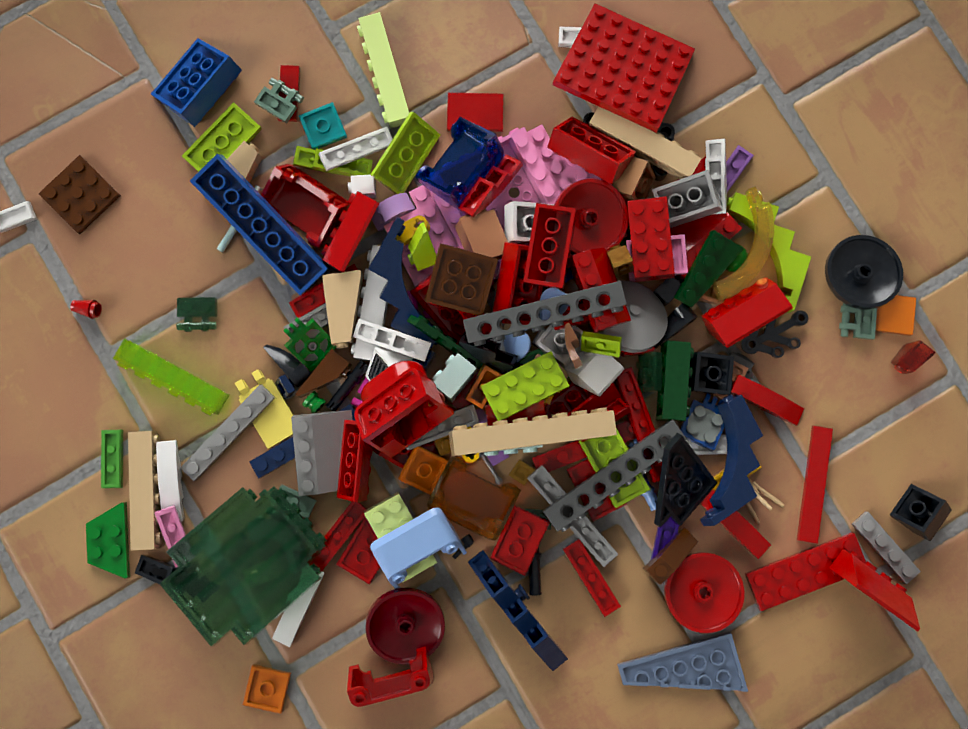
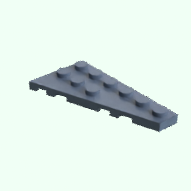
M730 632L617 664L623 685L748 692L734 640Z

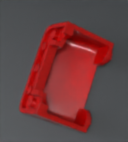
M290 164L274 167L261 193V196L281 217L307 233L305 236L308 240L307 242L314 247H320L324 244L333 228L339 222L338 219L342 211H346L349 206L348 200Z
M426 646L416 649L417 655L415 659L409 660L411 669L373 679L371 670L363 672L359 664L350 666L347 693L351 704L363 707L427 689L433 683L434 676Z

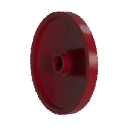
M416 588L394 589L381 595L369 609L365 627L366 637L373 651L384 660L396 664H409V660H414L417 655L416 649L426 646L430 656L439 647L445 633L444 614L439 603L428 593Z

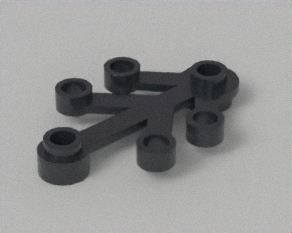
M801 310L792 314L790 320L775 328L776 319L766 324L764 334L758 336V329L743 338L741 342L742 350L747 354H755L760 351L772 355L774 358H780L784 355L782 347L772 348L761 343L769 340L786 345L790 349L799 348L801 342L798 338L793 337L790 339L778 334L793 326L800 327L808 322L807 313ZM799 315H802L804 317L803 321H800L798 319ZM792 340L796 341V347L792 346ZM750 341L754 343L753 348L749 347ZM775 349L780 351L779 356L775 354Z

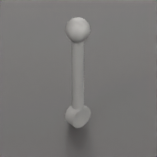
M479 453V456L483 458L495 477L496 484H502V478L498 477L484 453Z

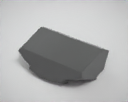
M731 352L728 355L734 356L735 362L749 368L747 373H750L754 363L749 358L735 352Z

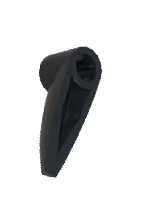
M682 303L667 317L668 323L665 335L654 346L655 349L698 317L689 306Z
M271 345L263 347L297 387L302 385L311 375L310 371L287 351Z

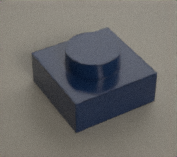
M286 374L280 376L275 382L284 399L292 396L295 386L290 378H287Z

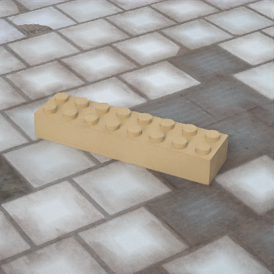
M607 407L590 410L591 413L589 414L587 410L571 413V416H568L567 412L552 415L550 419H548L547 415L533 417L532 421H528L527 418H518L512 420L513 423L508 424L507 420L493 422V426H487V423H478L470 429H467V425L455 426L453 431L449 432L451 455L460 456L617 435L614 410L607 411Z

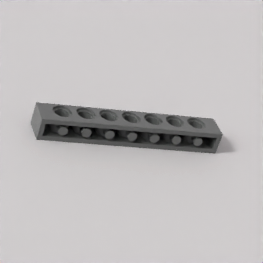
M617 281L464 319L463 322L468 343H474L476 347L485 345L486 340L493 339L494 342L505 340V336L513 334V337L525 335L524 331L532 329L533 332L545 330L544 326L551 324L552 328L564 325V321L571 320L572 323L583 321V317L591 315L592 318L604 315V311L620 312L624 310L623 307L627 306L622 283ZM602 295L610 297V303L606 306L599 304V298ZM582 300L590 302V308L586 311H582L579 308V303ZM562 305L570 306V313L566 316L561 315L559 312ZM547 309L550 311L551 315L548 320L540 318L542 310ZM525 314L531 317L528 325H522L521 317ZM505 319L511 321V327L508 330H503L501 326L502 321ZM485 324H490L492 327L488 335H485L482 331Z
M669 420L542 512L557 532L559 530L562 532L566 531L572 526L571 522L577 518L579 521L588 515L587 510L591 507H594V509L598 508L604 503L603 499L608 495L613 497L620 492L619 487L624 484L628 486L636 480L635 476L640 472L645 474L651 470V465L654 462H662L664 448L659 445L661 437L666 438L668 443L676 433L681 434L685 440L687 438L674 420ZM646 448L652 452V456L648 460L643 457V451ZM629 460H633L636 463V468L633 471L627 468ZM614 471L620 474V480L616 483L611 480V474ZM599 482L604 485V491L601 494H597L594 489L595 485ZM585 494L588 497V503L582 506L579 504L578 498L580 495ZM565 506L572 508V514L569 517H564L562 514V509Z

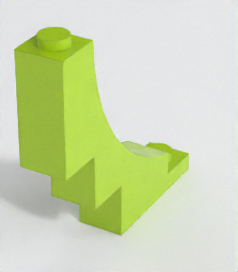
M735 192L732 197L727 199L726 212L752 229L765 244L774 262L777 285L782 292L787 293L785 296L793 309L787 312L790 313L795 310L811 256L790 250L795 231L774 225L779 206Z

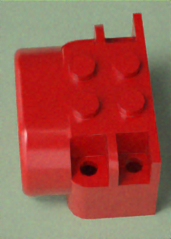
M401 361L386 368L363 387L361 391L362 403L356 408L354 416L362 441L392 458L452 416L454 412L443 404L445 401L444 395L437 390L435 383L427 377L425 369L421 364L415 361Z

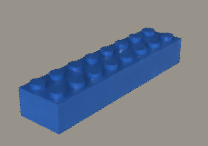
M216 154L190 180L203 196L299 295L304 294L330 269L322 258L223 155Z

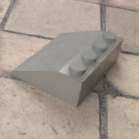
M352 410L293 415L291 420L299 496L337 491L344 420H353Z

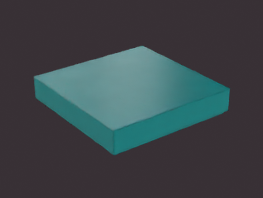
M333 102L299 115L313 150L347 138Z

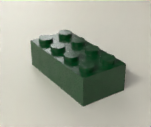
M667 340L661 345L655 421L668 422L669 420H674V422L686 421V417H689L690 407L687 406V398L691 396V386H688V383L692 377L690 359H693L694 355L691 342Z

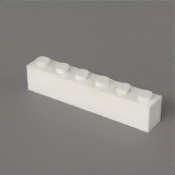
M372 245V250L368 251L367 261H370L369 265L380 246ZM366 268L364 273L366 286L362 287L361 290L363 304L362 306L359 305L358 317L384 327L388 302L380 299V294L388 280ZM356 338V343L352 344L351 354H354L353 358L356 360L370 362L377 345Z

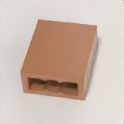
M484 209L475 217L467 214L459 218L455 229L464 250L497 258L498 260L502 259L504 242L508 241L494 209L490 211Z

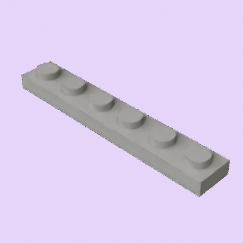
M260 384L180 468L193 481H196L275 397Z
M542 465L527 477L550 505L566 494ZM565 506L562 509L563 516L569 517L572 514L570 506ZM586 516L579 521L576 518L571 522L572 526L570 529L603 567L618 555Z

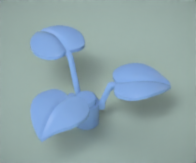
M551 287L543 292L540 301L565 295L566 293L558 288ZM562 305L559 312L561 315L568 309L569 305ZM547 309L542 310L540 318L548 320L551 315L550 311ZM527 333L518 337H513V334L506 335L503 342L506 352L518 356L517 362L528 354L531 347V340Z

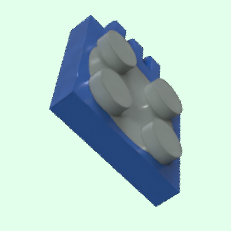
M707 393L702 403L696 400L692 401L689 417H686V421H683L680 430L687 440L713 452L724 430V423L718 407L715 405L718 398L714 396L712 401L709 402L711 394Z

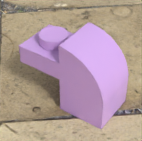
M407 193L396 194L379 203L371 220L377 230L381 231L385 229L384 225L394 221L397 216L400 218L416 208Z

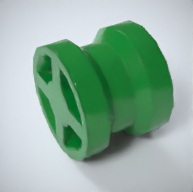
M313 391L304 400L302 405L305 408H309L312 414L318 413L327 401L323 398L321 399L318 393Z

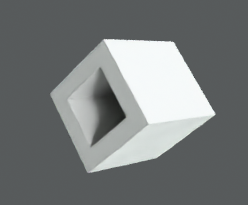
M371 175L351 176V182H348L349 194H355L359 191L370 198H376L375 178Z

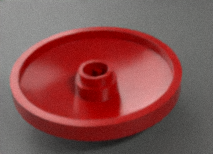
M583 179L574 182L560 193L554 204L555 206L575 208L577 211L570 251L574 254L603 247L608 252L610 248L619 245L626 233L628 209L625 200L615 187L603 180Z
M707 552L687 555L678 568L666 579L664 588L665 601L672 616L687 629L699 633H713L728 627L740 614L745 597L743 581L737 569L725 558Z

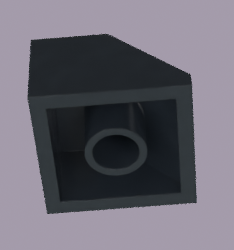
M694 352L693 359H690L692 377L688 383V386H691V392L731 395L734 356Z
M910 484L890 513V516L913 533L931 541L952 509L946 500Z

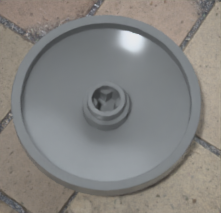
M621 281L631 321L600 331L599 334L622 337L621 351L630 353L645 352L656 346L665 335L668 323L665 307L658 296L646 286L632 281Z

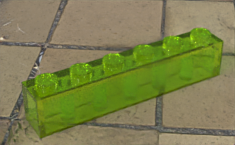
M125 338L113 357L114 360L118 361L117 365L126 370L129 368L135 371L134 375L145 379V377L151 379V384L158 388L166 387L168 389L167 393L177 398L179 395L184 397V402L191 406L199 405L202 407L201 411L210 416L212 413L219 415L230 395Z

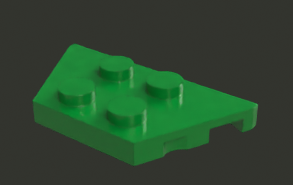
M127 502L116 505L86 523L87 563L122 578H130Z

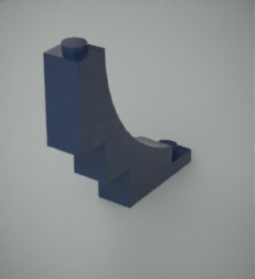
M397 216L368 270L388 280L380 294V299L398 308L390 323L391 327L404 334L430 342V348H432L433 345L438 343L407 322L410 315L417 318L419 315H423L412 303L404 285L401 267L404 242L398 240L396 236H401L406 226L403 225L404 220Z
M728 395L722 399V403L717 405L726 432L727 458L720 484L709 500L713 508L706 511V515L700 519L703 526L717 525L757 497L747 475L760 466L750 444L761 438L763 434L742 395Z
M484 550L469 560V565L491 597L502 608L512 624L524 636L531 648L545 664L554 671L568 660L558 644L527 608Z

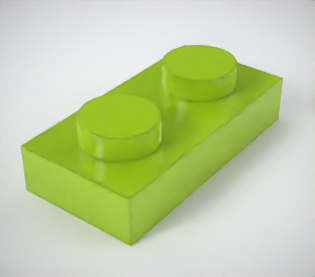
M583 331L581 335V351L620 357L622 337Z

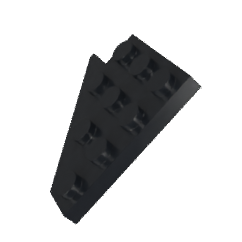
M676 433L664 447L654 524L660 528L669 517L675 524L681 526L717 484V481L679 433Z

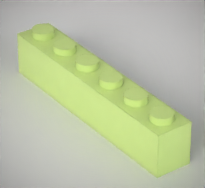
M378 12L358 18L360 25L357 26L359 36L364 37L365 40L362 43L364 53L369 54L370 57L367 63L369 70L374 71L375 77H372L374 88H379L380 94L377 95L379 105H383L385 112H382L384 122L389 123L390 129L402 126L409 115V110L381 14Z

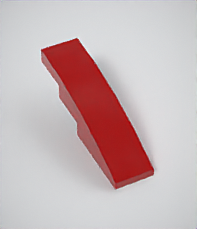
M506 154L498 167L492 166L484 179L479 177L458 209L472 217L478 215L513 180L522 168V162Z
M737 375L731 388L732 394L736 396L742 395L746 402L795 426L798 425L805 409L742 375Z
M714 489L700 503L707 511L713 508L709 500L715 493ZM735 511L720 522L728 533L757 559L771 546L738 511Z

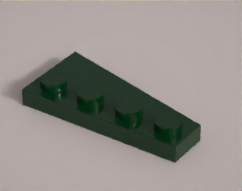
M711 230L674 298L692 308L744 248L719 232Z
M410 315L408 318V323L454 356L459 353L478 369L484 364L457 345V341L452 337L444 336L441 329L434 325L431 327L428 324L430 321L419 315L417 318Z

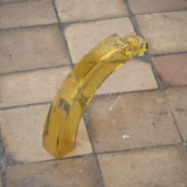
M756 186L749 188L745 192L754 220L753 244L743 264L732 275L713 284L718 302L733 296L749 285L762 270L771 251L774 237L773 211L770 202L762 204L763 196L760 191H757Z

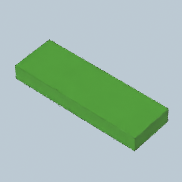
M101 430V488H123V430Z

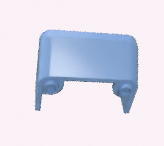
M438 507L430 509L375 540L370 546L386 578L395 589L401 588L399 583L405 580L407 576L406 569L440 550L443 553L452 554L458 548L463 555L467 553L454 527L442 509Z

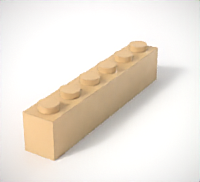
M599 106L589 122V126L636 151V156L647 160L649 163L678 179L691 176L701 160L696 152L682 148L676 141L665 139L663 134L659 132L654 133Z
M157 431L128 432L131 551L161 548L160 544L163 542V534L160 532V526L155 516V512L160 510L156 443L160 442V436Z

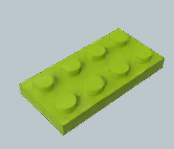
M233 102L182 157L199 172L216 154H221L228 159L243 141L249 143L262 128Z
M410 112L370 175L393 193H404L441 134L415 112Z
M552 351L480 387L497 421H502L568 388L570 385Z
M617 428V435L592 438L585 442L578 440L595 473L628 450ZM633 460L627 462L628 470L633 471L636 468V463ZM617 471L612 472L611 480L614 483L618 482L620 474ZM641 472L635 476L636 480L628 486L626 484L619 487V493L613 497L609 496L615 508L650 490Z

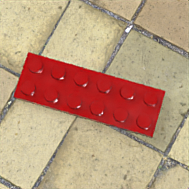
M851 532L745 573L759 611H764L844 580V578L829 568L843 549L849 553L852 550L863 557L861 562L865 564L866 560L855 533Z

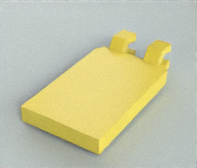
M257 369L252 372V375L258 385L249 389L245 380L242 379L237 381L235 385L241 393L239 396L241 404L260 384L275 397L252 422L266 447L270 449L293 435L291 417L294 414L274 380L266 379L262 371Z

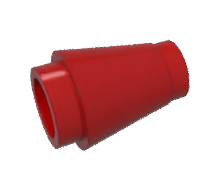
M73 300L70 309L73 312L93 319L100 316L102 305L96 300Z

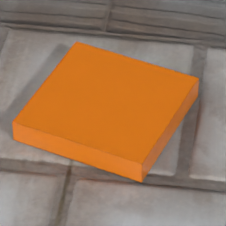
M896 295L887 304L877 308L876 331L908 336L913 335L916 298Z
M421 446L415 447L398 479L432 496L449 461Z
M253 664L243 705L281 714L291 673Z

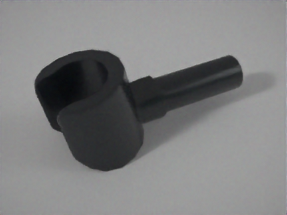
M470 534L460 539L465 549L474 542ZM458 549L452 557L456 559L462 553L461 550Z

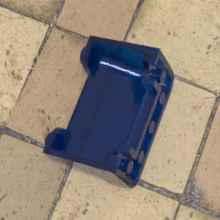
M459 117L456 123L452 125L451 136L454 141L435 166L432 168L425 165L418 170L415 176L419 183L456 209H458L479 177L484 179L492 166L498 167L504 157V150L496 133L462 117Z

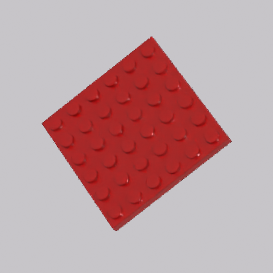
M594 3L552 85L657 133L695 48Z

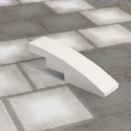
M726 140L705 141L706 170H709L723 210L714 214H725L727 210Z
M362 319L358 320L353 334L354 338L424 362L431 346L430 342Z
M177 440L160 441L156 443L161 510L175 505L179 518L183 521L185 518L182 505L184 496Z
M306 565L272 637L273 640L288 647L291 646L314 599L324 572Z

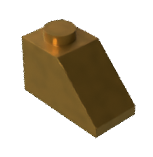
M617 245L610 248L607 254L616 278L634 272L633 260L626 245Z

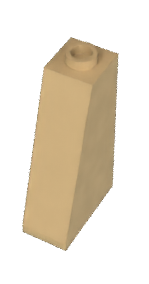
M243 141L227 160L250 183L262 157L258 153L260 150L253 143L249 145Z
M361 270L322 275L331 344L337 346L338 349L347 348L348 344H353V334L363 282Z

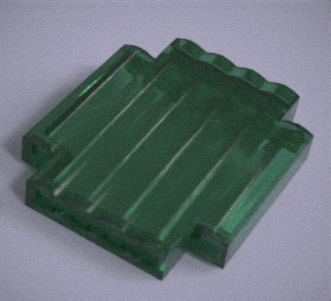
M275 486L269 491L264 489L259 493L261 498L257 501L255 500L257 495L251 489L246 490L242 487L166 551L178 565V568L164 579L160 585L211 647L219 643L231 631L243 645H247L321 579L319 575L321 570L315 563L310 565V562L327 548L325 545L327 540L320 532L316 534L313 531V523L307 517L305 519L299 514L301 509L294 502L292 504L289 503L286 499L289 495L282 487L279 490Z

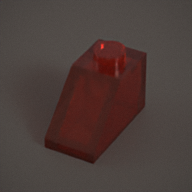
M921 340L903 345L891 363L902 374L913 373L936 352Z

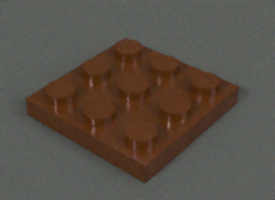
M81 155L72 161L39 193L78 234H81L121 196Z
M440 243L425 302L478 316L483 315L498 259Z

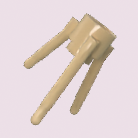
M749 479L757 494L756 498L770 511L772 507L759 495V491L781 507L785 506L784 503L761 488L755 481L752 482ZM748 502L746 506L755 522L759 524L760 521L750 502Z

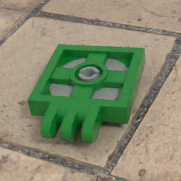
M297 317L294 320L299 324L298 327L291 322L289 326L293 331L290 332L287 328L283 330L291 338L284 346L312 372L331 349L334 350L337 346L331 344L330 336L313 319L304 324Z

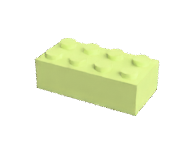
M399 492L364 511L378 539L413 520ZM432 554L406 569L407 576L403 582L436 564L437 561Z

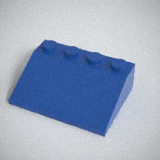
M197 38L151 95L195 127L214 106L220 96L225 93L230 84L238 77L242 69L230 56Z

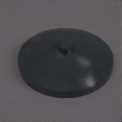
M855 235L842 240L831 250L825 264V277L830 290L840 301L853 308L870 310L887 304L898 294L903 283V267L897 253L886 242L869 235Z

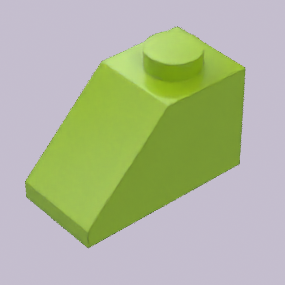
M422 222L419 224L408 245L410 254L407 255L411 266L415 264L417 271L433 266L437 256L425 224Z

